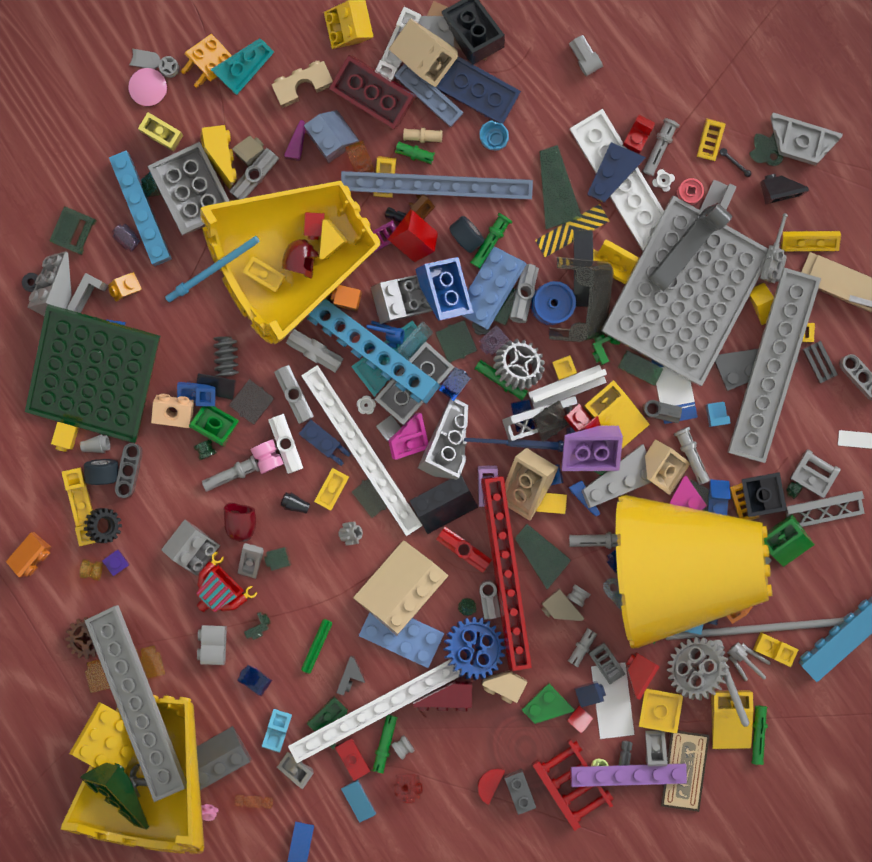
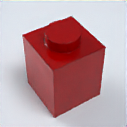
M305 212L304 236H308L307 240H319L322 234V222L325 213Z

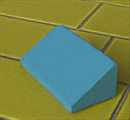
M358 779L341 788L359 823L376 815V811Z

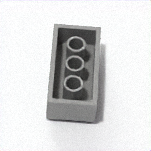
M427 342L409 360L439 385L454 369V366ZM402 368L396 376H402L405 369ZM392 379L375 398V401L404 425L424 402H416L410 397L412 393L408 390H405V392L395 386L397 382ZM418 379L414 380L411 383V387H417L420 381Z

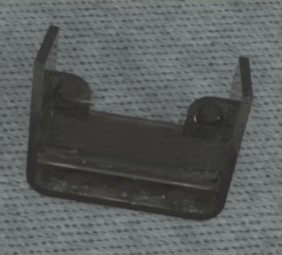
M557 257V268L576 270V281L582 286H589L590 292L586 323H574L570 329L549 327V339L582 342L604 335L605 333L601 332V329L609 316L614 274L612 265L604 261Z

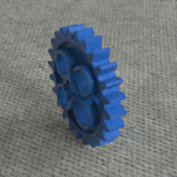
M472 617L470 621L468 618H465L463 623L461 621L457 622V627H451L453 633L448 632L446 634L450 639L444 640L448 647L443 650L449 652L445 658L451 659L448 666L454 664L453 672L460 670V677L466 673V679H470L472 675L474 680H477L479 676L481 679H484L486 674L488 676L493 675L492 670H498L496 664L501 665L503 663L499 658L505 657L501 650L506 649V647L500 644L504 639L498 638L501 632L495 633L496 625L491 628L489 627L490 621L483 624V618H480L478 621H476L475 617ZM465 632L470 634V642L465 640ZM483 637H486L489 640L488 646H485L483 644ZM475 645V648L478 649V651L474 652L472 646ZM461 651H464L467 654L466 660H463L460 657ZM479 656H483V657H484V659H485V664H484V665H482V664L479 663V661H478V657H479Z

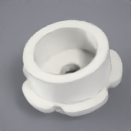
M363 396L362 399L357 401L358 411L361 414H371L376 406L374 399H371L370 396Z

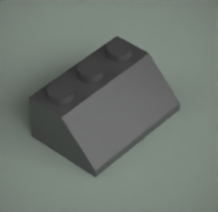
M234 726L197 746L200 790L252 760Z

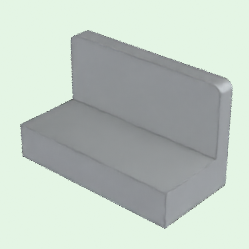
M713 180L700 211L716 203L727 209L736 186L732 184L727 186Z

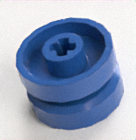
M551 281L540 286L535 291L530 309L533 316L539 322L545 325H556L566 321L573 314L576 307V298L568 285L562 282ZM551 300L555 301L554 305L556 306L551 305Z

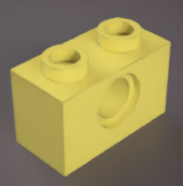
M149 112L138 128L141 133L173 152L183 137L179 130Z

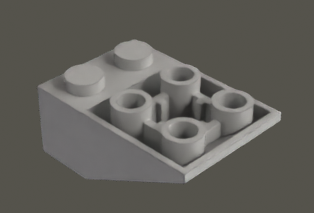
M66 251L47 256L44 259L41 274L38 275L35 281L36 287L29 296L28 308L45 316L48 304L67 309L72 294L69 257Z
M417 275L381 282L371 287L380 324L433 311L420 288Z

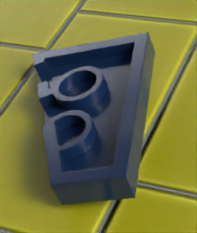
M611 142L587 195L605 203L646 157Z

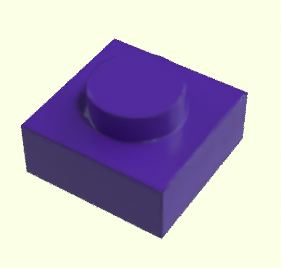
M119 549L102 560L113 576L130 565Z

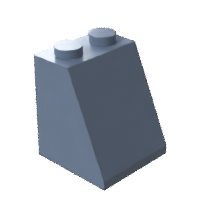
M338 110L321 113L304 125L306 133L328 163L360 142Z

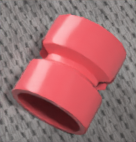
M686 179L678 187L676 197L693 206L703 197L704 187L697 179Z

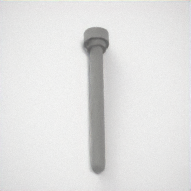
M721 640L714 641V645L718 644L721 646L719 650L724 649ZM725 669L724 672L729 674V676H723L741 724L747 727L749 720L730 671Z

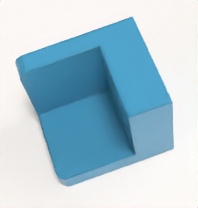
M725 402L705 405L709 427L730 424V417L727 416Z

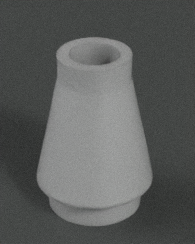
M101 434L81 441L80 448L82 452L105 453L110 450V440L107 435Z

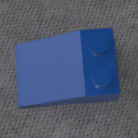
M458 257L424 264L415 269L420 288L438 321L473 313Z

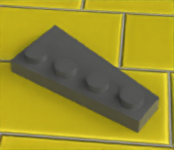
M758 349L719 354L717 356L715 364L726 391L749 382Z

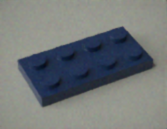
M459 56L436 86L444 94L489 119L504 124L521 93L520 90L472 65Z

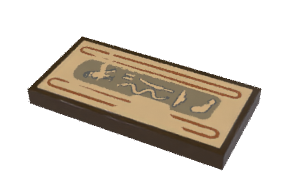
M680 730L677 731V734L670 733L667 763L686 764L687 783L663 784L662 807L700 811L709 734Z

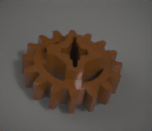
M79 618L76 620L77 625L71 623L72 630L66 631L70 634V637L65 638L66 641H70L67 648H73L71 654L78 652V658L85 655V659H89L90 654L96 657V649L91 650L92 639L87 641V643L85 639H79L85 636L86 633L87 636L91 637L85 621L83 620L82 622ZM82 626L81 632L75 635L76 630ZM75 642H78L82 646V649H80Z

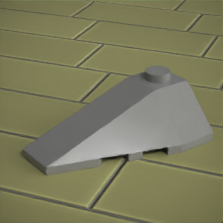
M450 397L424 451L418 469L434 477L459 479L466 462L465 446L467 442H464V438H466L468 423L467 404Z

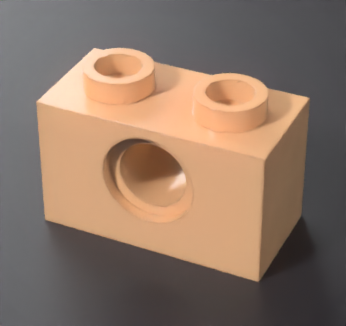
M168 394L156 395L153 401L151 423L190 428L189 424L193 420L194 400L184 396L175 398L170 397ZM169 407H174L177 412H171Z

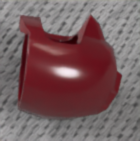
M295 240L285 250L282 269L301 273L306 278L311 279L313 278L314 260L319 257V254L307 240Z
M228 503L224 506L225 530L230 539L239 542L251 539L256 528V514L253 507L237 503ZM235 510V511H239L240 513H233V512H230V511Z

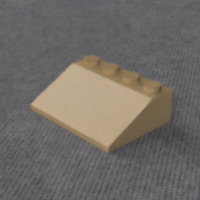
M403 540L354 596V599L397 636L447 579L448 575Z

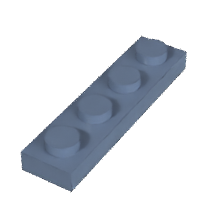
M406 64L394 75L401 84L417 95L416 97L450 128L463 115V112L444 94L419 77Z

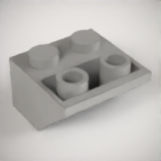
M184 520L161 550L171 560L197 576L220 545L196 526Z

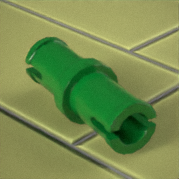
M400 141L398 142L395 153L410 157L413 161L420 160L432 165L433 157L435 156L434 152L420 149L417 145L414 147Z

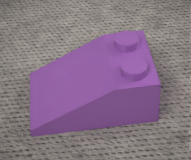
M597 426L564 435L562 471H619L623 440L619 426Z

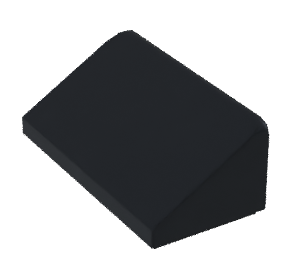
M198 373V384L215 387L216 397L233 400L236 380Z

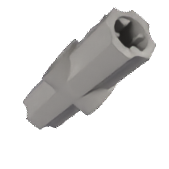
M266 148L256 161L246 169L245 174L230 190V193L238 200L247 198L254 188L263 181L265 175L279 158ZM252 171L260 173L259 177L255 180L249 177Z
M527 264L519 276L509 317L513 322L526 323L539 271V268L535 265ZM520 290L526 291L528 297L522 296Z
M295 329L286 342L292 348L303 353L308 359L315 363H320L335 373L343 361L341 356L328 350L325 345L313 338H308Z
M287 365L275 371V376L298 423L300 424L313 418L314 415L290 366ZM293 389L299 391V397L295 400L289 398V392Z

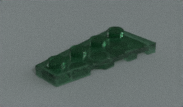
M558 145L539 151L545 230L582 218Z

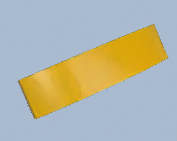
M80 467L62 471L65 489L68 492L76 525L75 531L79 546L96 543L86 536L88 531H84V527H87L84 521H88L86 516L91 515L90 512L93 509L82 469Z

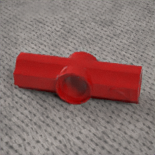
M446 526L436 538L438 542L481 573L485 571L492 561L491 558ZM462 544L469 546V553L466 555H461L458 551L459 546Z

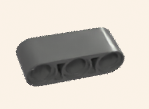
M129 443L123 449L115 485V492L118 497L129 498L135 492L143 450L138 444ZM134 446L137 448L138 453L135 457H130L128 451ZM128 465L133 467V474L131 476H127L124 472L125 467ZM123 484L129 486V493L123 495L120 491Z

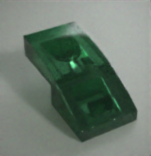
M626 351L618 366L623 371L653 386L656 385L663 371V368L629 351Z

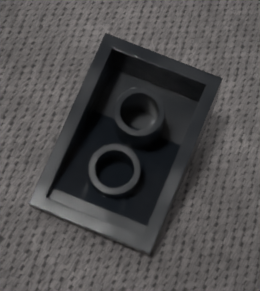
M461 0L441 11L459 47L472 65L504 48V33L479 0Z

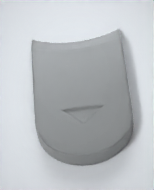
M132 49L133 58L129 65L156 69L159 66L160 57L158 54Z

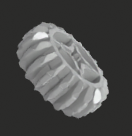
M515 339L514 342L510 340L506 344H502L500 349L497 350V356L493 359L495 362L493 368L497 369L495 375H501L500 382L506 381V387L511 384L513 390L518 386L521 391L525 387L529 389L532 385H536L538 380L542 378L541 373L545 370L542 366L545 364V361L540 360L543 354H537L538 348L533 349L532 343L527 345L525 340H522L520 343L518 339ZM508 354L510 356L509 365L506 364V355ZM529 364L532 365V374H531V375H529V373H528V370H529V369H528V365H529Z

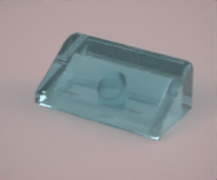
M421 322L398 348V352L404 358L410 360L433 334V331L424 322Z

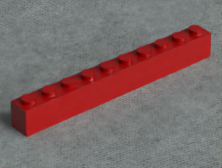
M504 477L482 478L481 486L508 668L512 671L529 669L532 666Z

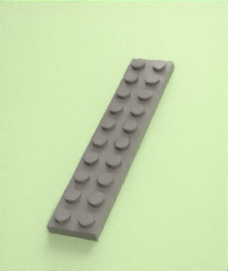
M783 267L728 453L763 463L766 462L821 278Z
M119 605L84 620L153 801L161 800L186 789L187 781Z

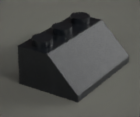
M460 475L459 479H449L409 500L427 534L478 508L462 475Z

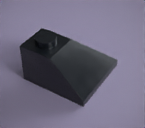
M776 174L767 175L760 182L765 204L800 197L809 191L807 186L782 175L777 177Z

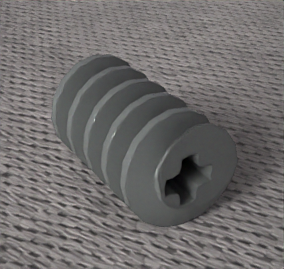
M214 337L213 340L219 342L213 345L214 348L219 349L214 352V355L219 357L214 360V363L220 365L214 368L215 371L220 372L215 376H234L238 374L239 371L233 369V367L239 365L233 362L234 359L238 358L237 355L233 354L238 348L232 346L238 340L232 339V337Z

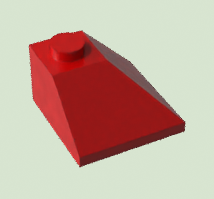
M636 652L635 655L631 654L626 662L628 665L626 669L632 693L640 700L659 666Z

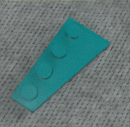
M413 320L401 328L404 329L405 333L403 343L397 344V348H392L404 358L408 357L424 337ZM363 357L351 367L375 397L388 380L380 374L382 371L376 367L374 370L365 363L367 359ZM384 358L382 360V365L388 364L390 358Z

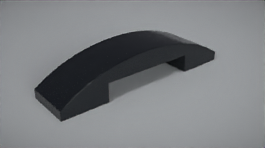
M573 230V293L576 298V307H593V230Z

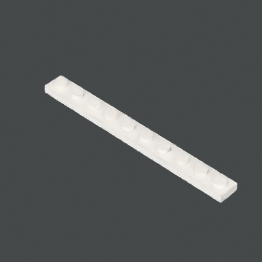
M318 365L301 375L405 535L407 536L423 526Z
M450 659L289 745L288 748L296 763H299L458 678L460 670L453 672L454 664L448 666V663L451 661Z

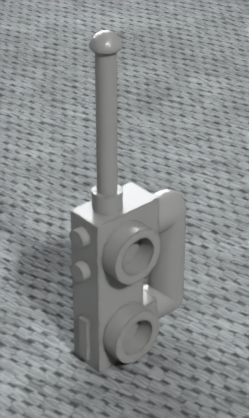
M786 213L782 215L783 218L776 242L773 246L769 245L760 279L769 283L779 282L787 259L786 255H784V250L779 248L785 221L788 217Z

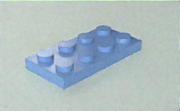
M494 246L468 289L473 313L462 315V317L488 330L527 264Z
M370 612L359 634L360 637L426 668H429L444 635L443 632L412 618L396 636Z

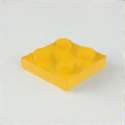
M646 689L639 727L677 734L683 696Z

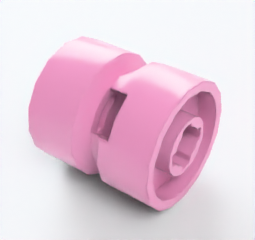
M273 439L250 449L254 459L259 460L257 465L261 474L284 464L280 454H276L277 447Z

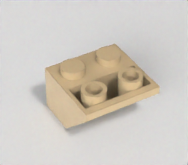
M510 670L482 680V685L486 692L492 695L496 692L501 695L502 700L510 704L513 701L518 702L527 684L525 678Z

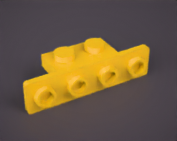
M605 239L599 252L593 249V267L626 284L639 257Z

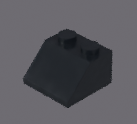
M780 472L741 479L748 517L787 510Z

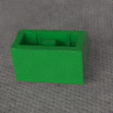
M793 514L767 531L768 537L764 538V543L768 545L769 553L783 567L815 545Z

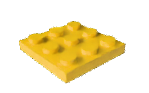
M98 702L69 754L94 768L104 763L113 765L117 763L125 769L135 751L120 713Z

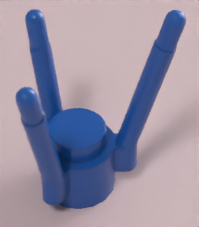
M371 321V324L376 326L366 325L368 329L386 333V340L390 342L386 344L392 348H397V344H402L404 341V329L380 324V322ZM371 346L367 350H374L375 346Z

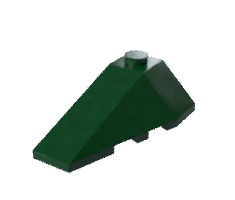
M104 763L80 777L95 793L99 791L102 795L106 796L104 801L118 808V812L134 826L146 830L149 828L130 778L124 772L125 769L117 763L114 765Z

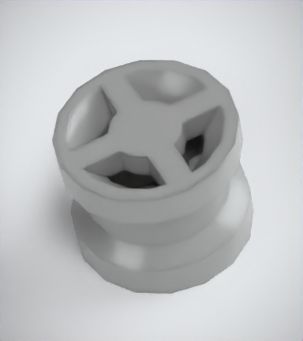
M166 56L160 60L159 70L165 77L172 78L178 74L179 65L173 57Z
M574 584L573 591L567 595V598L583 607L585 599L589 598L591 594Z
M405 735L401 737L400 741L391 744L402 760L406 757V754L415 751Z

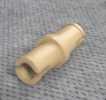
M404 128L403 140L420 141L421 143H425V141L442 143L443 131L426 130V128H421V130Z

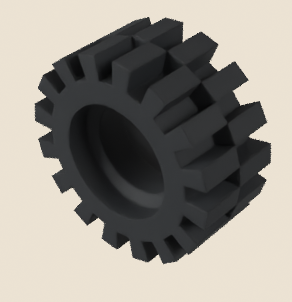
M98 508L90 512L91 515L86 516L88 521H84V524H87V527H84V531H88L86 536L90 537L91 541L107 543L113 542V539L118 538L116 534L121 533L118 527L122 528V524H118L121 519L117 518L118 514L113 512L114 510ZM102 518L108 522V529L105 533L99 532L97 528L98 521Z

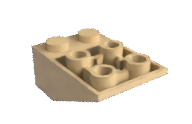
M411 18L389 47V50L419 77L434 87L439 84L458 57V50Z

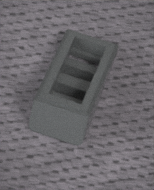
M604 642L589 652V655L609 684L625 675V672ZM603 650L607 652L598 659L595 657ZM608 656L611 658L602 665L599 663ZM611 663L615 664V666L605 672V667ZM618 669L619 672L611 678L608 676V674Z

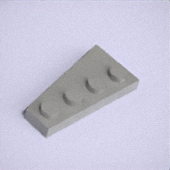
M644 444L638 446L620 461L619 471H607L581 490L588 508L651 483L647 479L645 461L647 452Z

